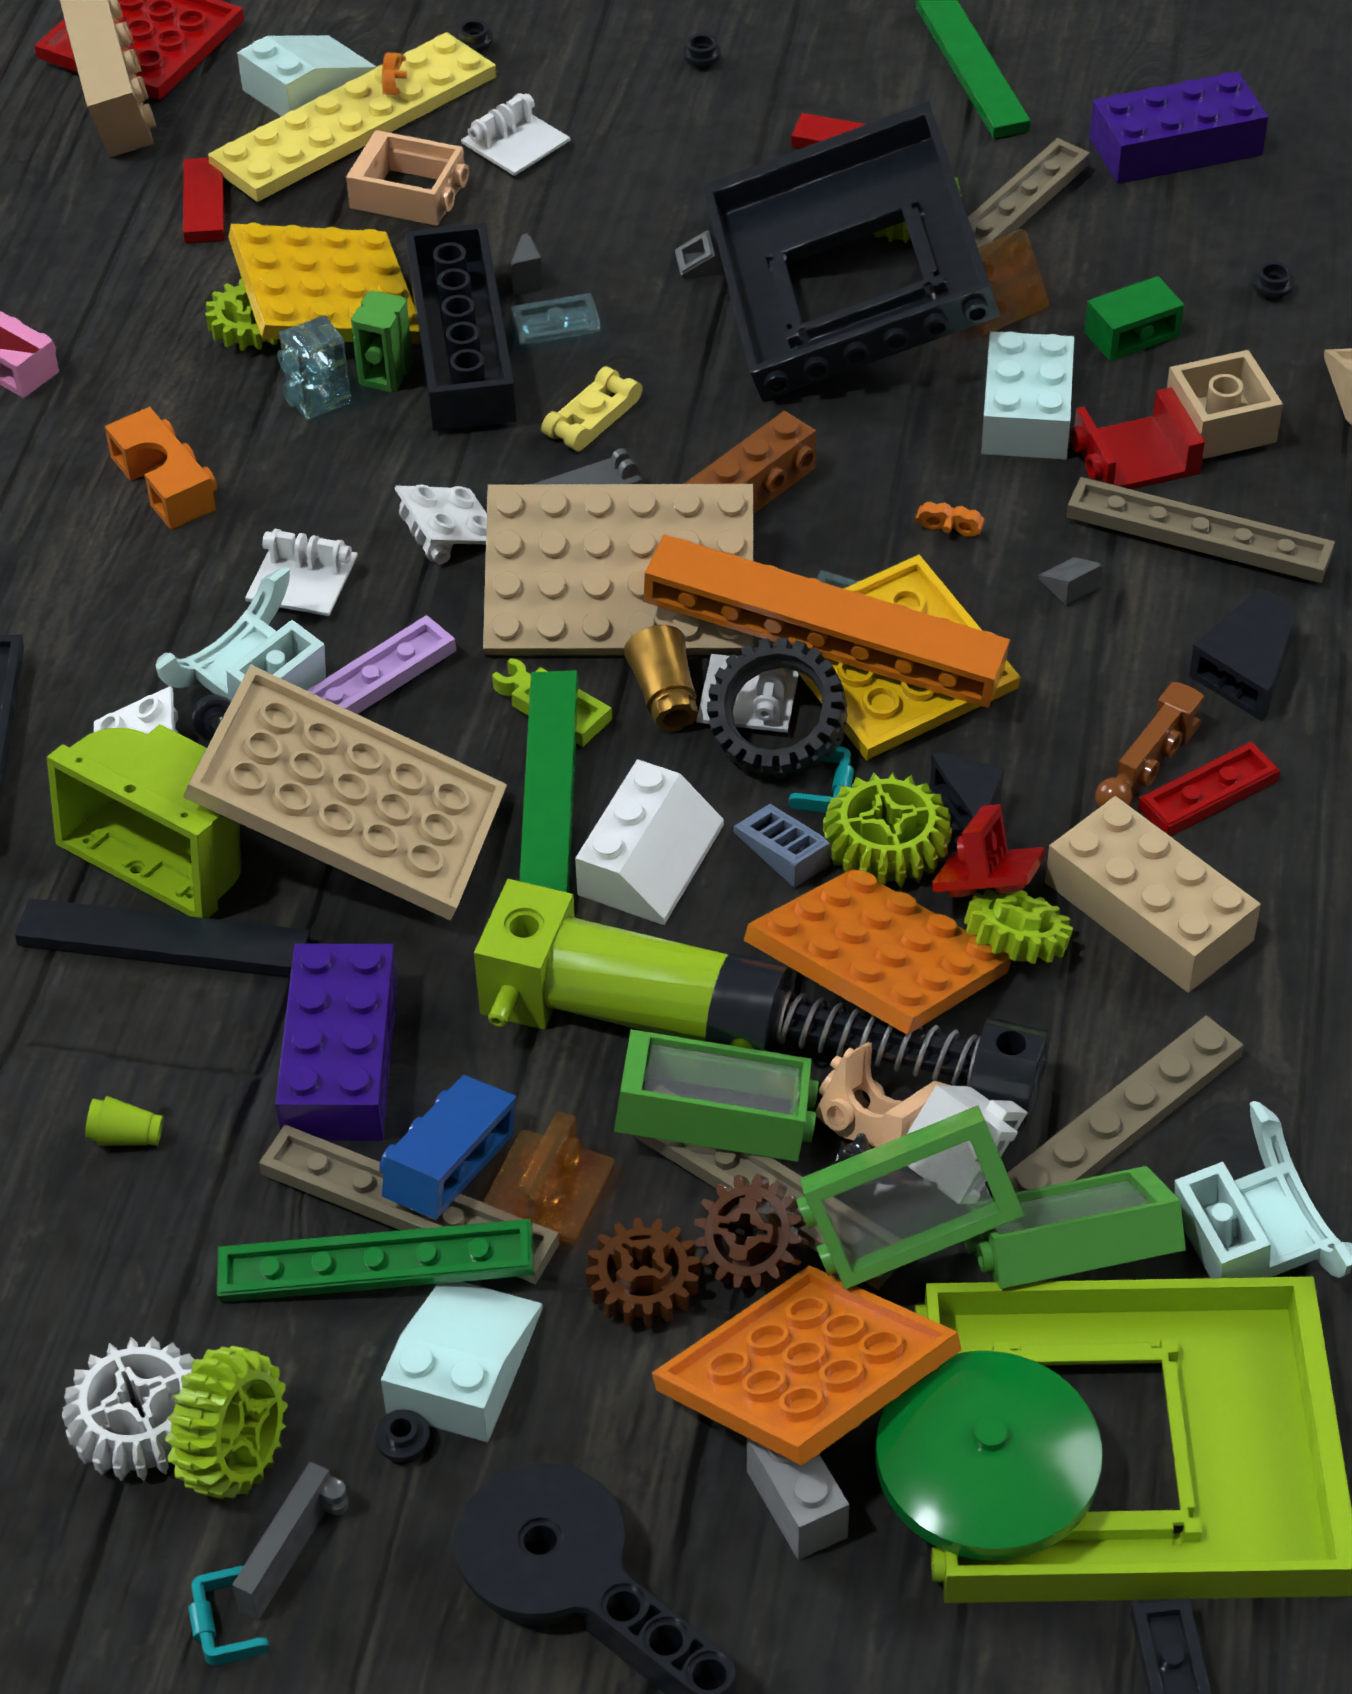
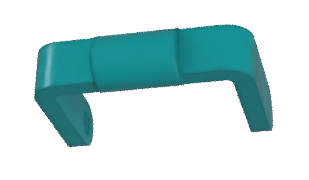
M835 746V751L830 757L824 755L821 758L825 762L840 763L835 770L832 785L833 797L793 793L788 801L791 808L826 813L831 798L837 797L841 786L851 787L854 769L851 767V753L847 748Z
M244 1565L199 1575L192 1581L194 1603L189 1605L188 1610L194 1641L202 1643L205 1660L210 1665H220L263 1655L269 1651V1643L266 1638H255L214 1648L213 1639L216 1637V1629L211 1603L206 1601L205 1592L232 1586Z

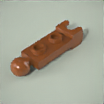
M1172 682L1158 699L1156 716L1119 761L1117 777L1107 778L1099 783L1095 791V800L1099 808L1114 796L1129 806L1131 800L1143 785L1149 787L1153 783L1163 759L1166 756L1172 758L1180 744L1186 745L1199 728L1201 719L1195 717L1205 700V696L1202 693L1178 682Z

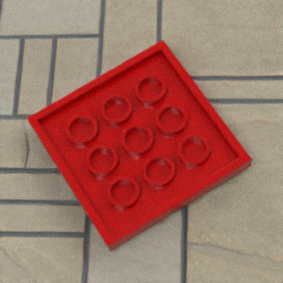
M118 0L123 18L118 20L120 23L126 21L129 26L134 44L128 45V49L134 48L141 71L135 73L136 77H142L148 97L161 100L245 20L242 7L221 0ZM63 19L34 45L36 57L78 72L66 22Z

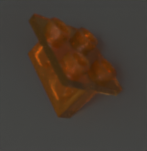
M1025 229L1016 230L978 247L1001 315L995 319L978 324L977 326L981 334L993 332L1049 306L1045 287Z
M556 1111L544 1135L528 1130H521L483 1203L523 1219H531L533 1223L559 1232V1240L575 1244L578 1242L615 1168L614 1159L582 1148V1140L577 1139L576 1116Z

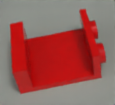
M1172 387L1156 390L1153 416L1096 428L1086 408L1079 407L1076 408L1075 426L1070 429L1072 447L1075 452L1081 453L1086 463L1087 473L1092 480L1132 490L1201 473L1205 441Z

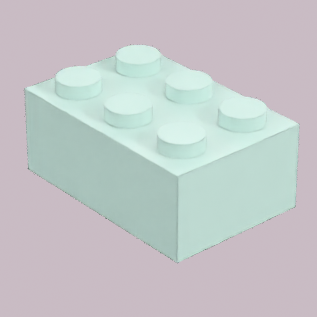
M990 331L981 454L1052 459L1067 458L1071 416L1074 336Z

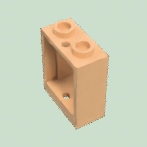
M375 130L346 176L350 208L438 226L446 211H451L455 196L460 187L464 188L468 181L469 167L467 164H464L463 147ZM389 170L437 179V181L430 190L385 181L384 179Z

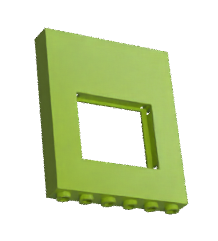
M1314 1277L1036 1281L1002 1289L999 1288L996 1282L926 1283L925 1304L915 1305V1313L957 1331L962 1349L958 1353L969 1351L1005 1352L1025 1357L1043 1366L1162 1363L1180 1510L1087 1512L1080 1523L1067 1536L1054 1545L1037 1553L1015 1559H973L950 1553L938 1547H932L933 1582L943 1581L944 1603L1352 1596V1509ZM1183 1525L1181 1533H1173V1526Z

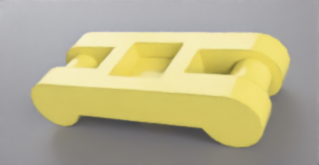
M604 366L597 373L595 381L559 412L552 411L548 413L543 420L541 431L552 439L561 438L567 447L575 451H581L639 400L642 393V384L631 378L624 380L620 378L616 370ZM612 392L615 394L613 397L608 396Z

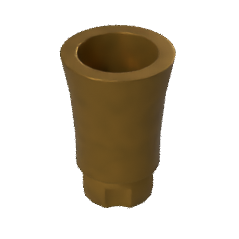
M655 625L638 631L626 642L624 656L637 678L647 709L652 714L655 724L660 726L662 731H680L684 727L693 724L698 715L695 702L696 693L687 662L685 636L680 629L670 625Z

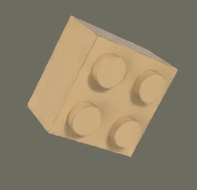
M1249 350L1169 368L1167 388H1173L1205 441L1203 459L1277 442L1283 403Z

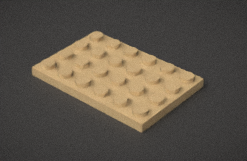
M753 484L488 485L484 655H624L625 644L635 633L655 625H670L680 629L685 636L686 655H742L741 648L749 643L753 649L752 635L643 602L645 571L663 534L686 539L695 544L722 552H729L738 557L753 561Z
M250 664L183 797L451 920L461 900L507 784Z

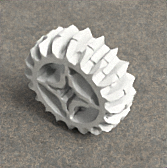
M131 1337L127 1348L119 1351L109 1343L107 1349L108 1356L101 1359L90 1354L88 1361L90 1370L75 1369V1376L73 1377L75 1386L65 1388L64 1398L67 1405L63 1407L62 1418L67 1427L66 1435L70 1445L77 1449L79 1458L85 1464L93 1462L95 1470L101 1475L113 1468L115 1476L123 1481L130 1470H136L137 1476L144 1481L148 1474V1469L156 1466L158 1470L166 1475L169 1468L167 1462L168 1455L172 1449V1445L165 1441L166 1436L171 1431V1421L167 1417L173 1414L175 1407L172 1395L180 1393L182 1389L181 1376L191 1374V1365L194 1359L190 1353L181 1356L179 1348L173 1342L161 1350L159 1342L154 1337L150 1339L145 1347H138V1343ZM130 1399L135 1401L138 1409H142L145 1415L144 1418L140 1416L137 1408H133Z

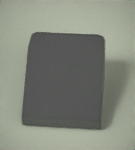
M709 230L675 249L680 274L683 279L725 274L717 240Z
M528 233L522 234L511 263L514 295L541 290V286H543L541 257Z
M1073 557L1039 574V580L1067 605L1101 587L1103 566L1098 562Z

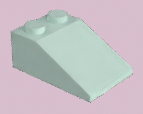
M328 35L266 36L237 52L242 90L280 116L377 68Z
M465 1282L437 1284L400 1335L381 1378L386 1414L395 1410H411L420 1414L426 1420L428 1426L488 1442L543 1310L542 1303Z

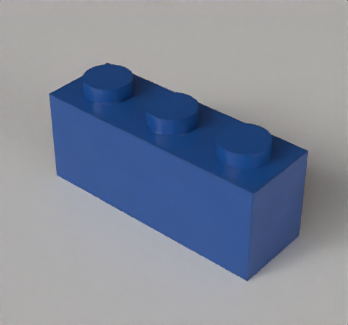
M463 1074L449 1090H443L438 1095L434 1106L423 1117L419 1116L412 1122L408 1133L396 1145L391 1144L384 1152L379 1167L380 1172L383 1174L382 1197L436 1220L513 1136L517 1096Z

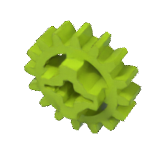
M239 279V286L233 287L226 283L224 284V293L215 291L212 293L213 301L206 302L207 313L205 315L208 331H212L215 341L224 339L225 347L239 343L240 350H245L250 345H255L258 350L262 349V342L265 341L273 345L277 344V339L261 338L242 279Z
M988 888L985 889L983 895L975 893L972 901L969 902L964 923L968 925L966 929L967 934L977 935L975 942L978 945L989 944L993 946L991 952L994 954L1003 951L1009 954L1010 960L1028 961L1033 964L1036 963L1037 957L1048 963L1052 962L1054 956L1063 957L1073 927L1068 926L1070 918L1059 915L1060 908L1058 906H1051L1042 897L1034 899L1023 890L997 894Z

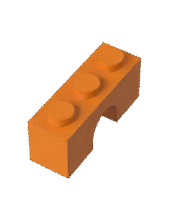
M147 407L105 426L111 459L130 482L145 476L150 506L170 530L216 510L213 492L217 490V483L208 467L202 468L198 464L191 447L187 443L181 444L167 419L161 420L151 407Z

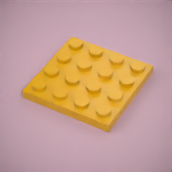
M231 224L228 238L261 338L354 342L351 318L357 308L361 307V302L367 292L374 290L401 296L407 300L411 344H420L415 307L386 232L374 229L345 230L336 227L306 228L297 225Z
M920 555L844 588L981 630ZM828 659L841 680L846 696L848 716L847 724H843L844 733L866 760L980 707L970 702ZM1007 660L992 700L1019 687L1021 677ZM796 670L822 703L820 691L813 680Z

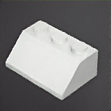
M637 759L575 858L577 894L665 925L724 826V819L680 773Z

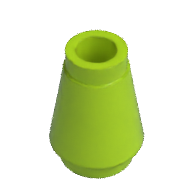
M106 1096L105 1100L92 1099L87 1116L85 1139L97 1141V1146L148 1144L158 1146L162 1133L163 1116Z

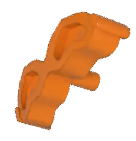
M386 53L384 56L382 69L383 95L400 94L399 88H396L395 78L407 79V71H398L402 62L406 61V56L401 53Z
M926 502L923 506H920L915 518V523H919L924 528L932 531L942 528L943 532L950 533L953 527L965 537L980 535L985 522L984 517L977 510H969L963 506L952 508L946 503L935 504L933 502Z

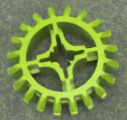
M873 772L868 782L856 777L852 788L841 786L837 797L831 798L826 817L823 819L824 838L831 844L833 865L843 866L844 872L853 868L869 872L883 885L887 881H895L902 888L906 878L919 883L923 872L934 874L938 862H944L948 851V843L951 842L950 814L948 813V808L943 806L941 794H931L928 783L915 786L912 775L904 781L897 780L894 772L891 773L888 779H880Z
M221 1346L218 1350L208 1349L203 1359H194L191 1365V1374L181 1376L182 1389L179 1394L172 1395L175 1407L173 1414L167 1417L171 1421V1431L166 1436L165 1441L172 1445L168 1455V1462L176 1465L174 1469L175 1477L183 1480L186 1488L215 1498H235L237 1494H248L252 1484H261L264 1469L273 1467L272 1455L275 1449L281 1448L279 1436L281 1430L286 1427L282 1423L283 1412L288 1408V1403L282 1400L286 1384L279 1381V1368L271 1365L269 1357L263 1356L259 1352L248 1350V1348Z

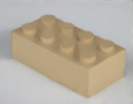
M60 0L86 104L109 157L154 144L150 128L155 127L156 123L150 105H143V101L149 97L142 77H136L135 73L141 71L134 48L128 49V45L134 44L129 26L126 21L120 23L118 20L123 18L118 0Z
M1116 796L1049 845L1045 883L1188 993L1254 941L1261 903Z

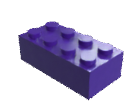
M1239 72L1222 73L1217 76L1186 80L1181 83L1150 87L1145 90L1094 99L1089 138L1116 183L1121 184L1263 155L1269 117Z
M294 944L275 1102L280 1131L284 1125H288L323 1140L383 1141L398 986L393 944Z

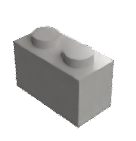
M747 1438V1473L798 1560L848 1538L849 1503L820 1455L801 1466Z

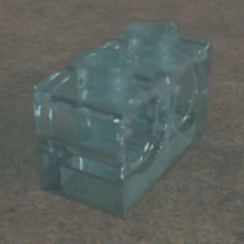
M325 315L279 332L282 350L278 351L277 356L286 377V382L282 384V390L286 401L291 407L296 406L305 419L308 420L351 403L344 338Z

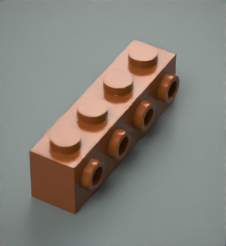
M784 410L684 484H753V514H755L815 469L816 430Z

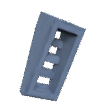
M768 804L734 826V833L794 888L831 865V844L819 833L772 804ZM768 821L771 823L761 831L755 830ZM778 830L781 832L772 839L768 838V836ZM787 840H790V841H791V842H790L789 844H787L786 846H784V847L781 846V844L784 843V842H786ZM800 849L801 852H799L798 854L795 855L793 853L794 851Z

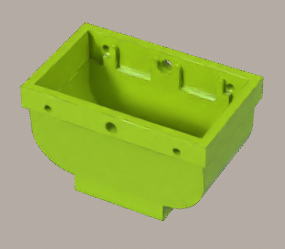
M159 724L148 734L130 728L102 729L87 735L70 748L62 744L47 756L55 843L59 847L191 917L209 918L218 910V900L236 883L242 868L240 824L183 797L207 749L206 747Z

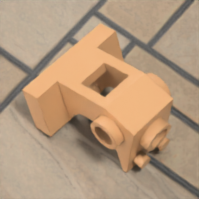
M867 1042L855 1050L850 1047L842 1058L837 1055L832 1060L830 1066L834 1070L829 1073L820 1086L819 1093L823 1097L815 1112L816 1116L840 1137L855 1140L859 1133H864L870 1146L877 1147L906 1135L935 1086L948 1084L933 1081L904 1101L894 1100L885 1096L882 1086L873 1080L871 1076L872 1043ZM863 1091L868 1094L870 1102L864 1098Z

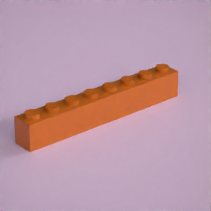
M663 534L645 571L643 598L645 603L762 639L768 638L777 643V637L788 638L791 644L798 640L806 643L810 650L813 647L817 649L824 658L986 708L990 707L1005 668L1010 639L995 635L989 631H981L961 625L946 618H938L915 611L903 605L892 604L869 597L857 591H850L823 583L818 579L787 572L772 565H764L741 558L729 552H722L695 544L686 539Z

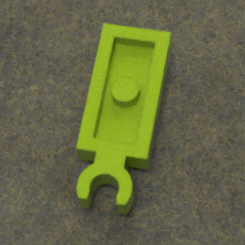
M510 658L507 661L508 674L512 677H504L500 673L495 672L492 674L493 688L499 694L512 696V706L529 716L531 674L526 672V667L521 661ZM540 667L536 672H548V671H546L545 669H543V668ZM578 689L576 743L584 747L612 720V709L605 703Z

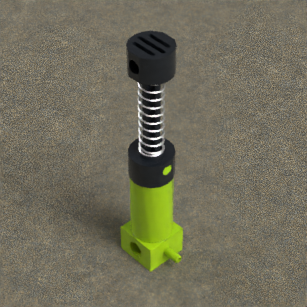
M507 879L474 951L480 1014L488 1016L490 1023L496 1027H503L508 1021L546 1030L554 1009L651 1033L773 1053L778 1043H785L786 1037L800 1040V1048L804 1047L805 1041L818 1044L819 1053L823 1052L824 1046L838 1049L837 1055L840 1057L843 1051H847L850 1047L855 1050L863 1044L870 1042L872 1043L871 1057L876 1058V1067L880 1065L881 1060L895 1063V1072L899 1070L900 1065L914 1068V1076L918 1075L919 1069L933 1072L932 1079L934 1081L937 1080L939 1074L952 1077L951 1083L953 1086L957 1084L958 1079L966 1080L968 1087H972L988 1100L1013 1101L1028 1113L1022 1121V1124L1026 1125L1029 1124L1034 1111L1048 1055L1049 1031L993 1017H988L981 1037L978 1038L974 1034L966 1041L961 1039L960 1033L956 1029L949 1036L942 1035L938 1025L933 1026L929 1032L924 1031L921 1026L907 1035L881 1019H876L877 1017L874 1015L871 1018L866 1017L864 1010L860 1007L849 1013L842 1002L835 1005L834 1008H828L826 1000L822 997L814 1004L809 1003L804 993L795 999L794 992L791 990L792 970L789 966L735 953L728 955L577 919L574 914L573 894L512 879Z

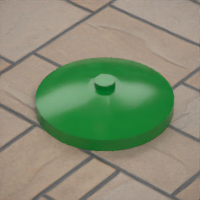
M997 1351L957 1353L940 1365L938 1369L929 1373L904 1391L898 1398L886 1404L881 1415L876 1439V1467L884 1495L897 1516L915 1534L932 1545L950 1553L973 1559L1006 1560L1042 1551L1063 1539L1080 1523L1092 1505L1097 1492L1102 1465V1445L1097 1424L1089 1407L1080 1394L1061 1376L1025 1357Z

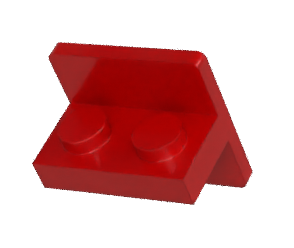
M1001 804L982 806L962 832V836L958 837V854L951 855L932 881L933 892L948 891V895L951 897H963L972 895L977 892V889L995 888L998 893L1020 891L1025 885L1029 884L1045 859L1044 847L1008 850Z

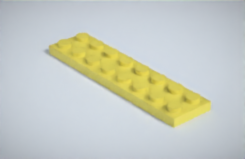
M446 32L403 54L406 56V61L402 62L398 71H407V79L395 78L396 88H399L400 94L383 95V65H380L376 69L348 81L346 84L325 95H321L315 100L289 111L274 121L260 126L254 131L209 153V163L221 171L225 179L258 202L366 146L375 130L391 133L496 78V65Z

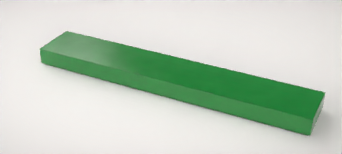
M916 0L918 13L993 139L1029 132L1031 120L957 0Z
M577 670L531 672L519 881L569 893L579 679Z
M531 1219L221 1246L218 1247L217 1297L221 1303L531 1276L535 1275L533 1224Z

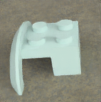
M287 567L280 568L261 579L257 593L250 606L238 621L217 641L202 651L184 659H176L171 653L161 655L156 662L158 677L168 686L176 688L191 687L201 683L214 694L226 697L231 701L250 664L304 690H308L326 678L325 644L293 620L289 621L278 631L269 626L285 597L289 585L290 569Z
M1256 1101L1250 1102L1252 1126L1266 1169L1233 1180L1224 1162H1220L1175 1180V1196L1181 1202L1183 1229L1210 1278L1273 1277L1317 1260L1332 1276L1341 1278L1348 1275L1352 1268V1243L1341 1242L1337 1239L1314 1207L1292 1163L1278 1117L1261 1103Z

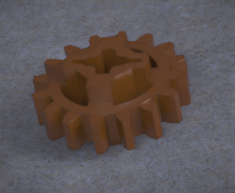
M755 1174L751 1184L744 1176H734V1189L732 1190L721 1183L717 1184L715 1187L720 1198L716 1202L703 1199L701 1204L709 1211L707 1218H697L694 1220V1225L705 1229V1236L699 1237L694 1241L695 1247L709 1251L702 1259V1265L710 1269L718 1267L715 1279L726 1284L733 1279L734 1287L747 1291L751 1280L755 1288L761 1290L768 1289V1276L770 1275L776 1280L784 1282L787 1276L783 1266L786 1263L796 1266L801 1264V1260L793 1253L795 1247L808 1246L809 1240L798 1235V1229L806 1226L802 1215H795L793 1213L798 1209L796 1201L798 1198L792 1195L784 1197L787 1186L777 1181L769 1186L768 1178L759 1174ZM770 1203L778 1212L782 1227H778L772 1218L773 1207L769 1206ZM739 1204L738 1208L729 1213L734 1206ZM756 1226L759 1230L768 1234H757L756 1237L749 1236L745 1238L744 1235L735 1232V1230L746 1231L747 1228L752 1229ZM721 1237L725 1239L730 1247L729 1257L724 1251ZM773 1250H775V1252L766 1261L763 1262L764 1257L771 1253Z
M640 1217L635 1218L633 1229L626 1230L618 1222L614 1224L613 1238L600 1234L597 1237L598 1250L588 1251V1268L585 1269L587 1287L591 1288L592 1302L594 1305L604 1303L605 1316L608 1319L615 1316L618 1312L623 1313L624 1326L630 1327L635 1317L643 1318L646 1328H652L653 1317L661 1315L666 1322L670 1323L673 1321V1307L687 1311L690 1308L689 1295H698L701 1264L700 1257H695V1243L693 1240L682 1242L681 1228L678 1226L671 1229L668 1233L662 1231L661 1219H656L651 1228L644 1227ZM672 1261L678 1269L677 1277L672 1275V1267L670 1266ZM611 1267L615 1269V1277L617 1278L614 1284L608 1275Z

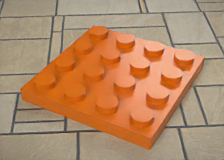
M854 868L748 923L743 940L907 1035L1007 974L1012 961L1006 952L1002 951L994 954L991 952L993 946L989 944L978 945L975 942L977 936L967 934L966 930L957 926L952 918L942 914H935L917 904L912 896L903 892H896L879 883L871 873Z
M809 1265L653 1371L652 1376L656 1391L802 1466L818 1456L824 1449L846 1433L858 1427L864 1420L886 1404L898 1398L904 1391L926 1375L938 1369L940 1365L962 1349L957 1331L857 1286L845 1289L841 1279L832 1275L828 1276L827 1273Z

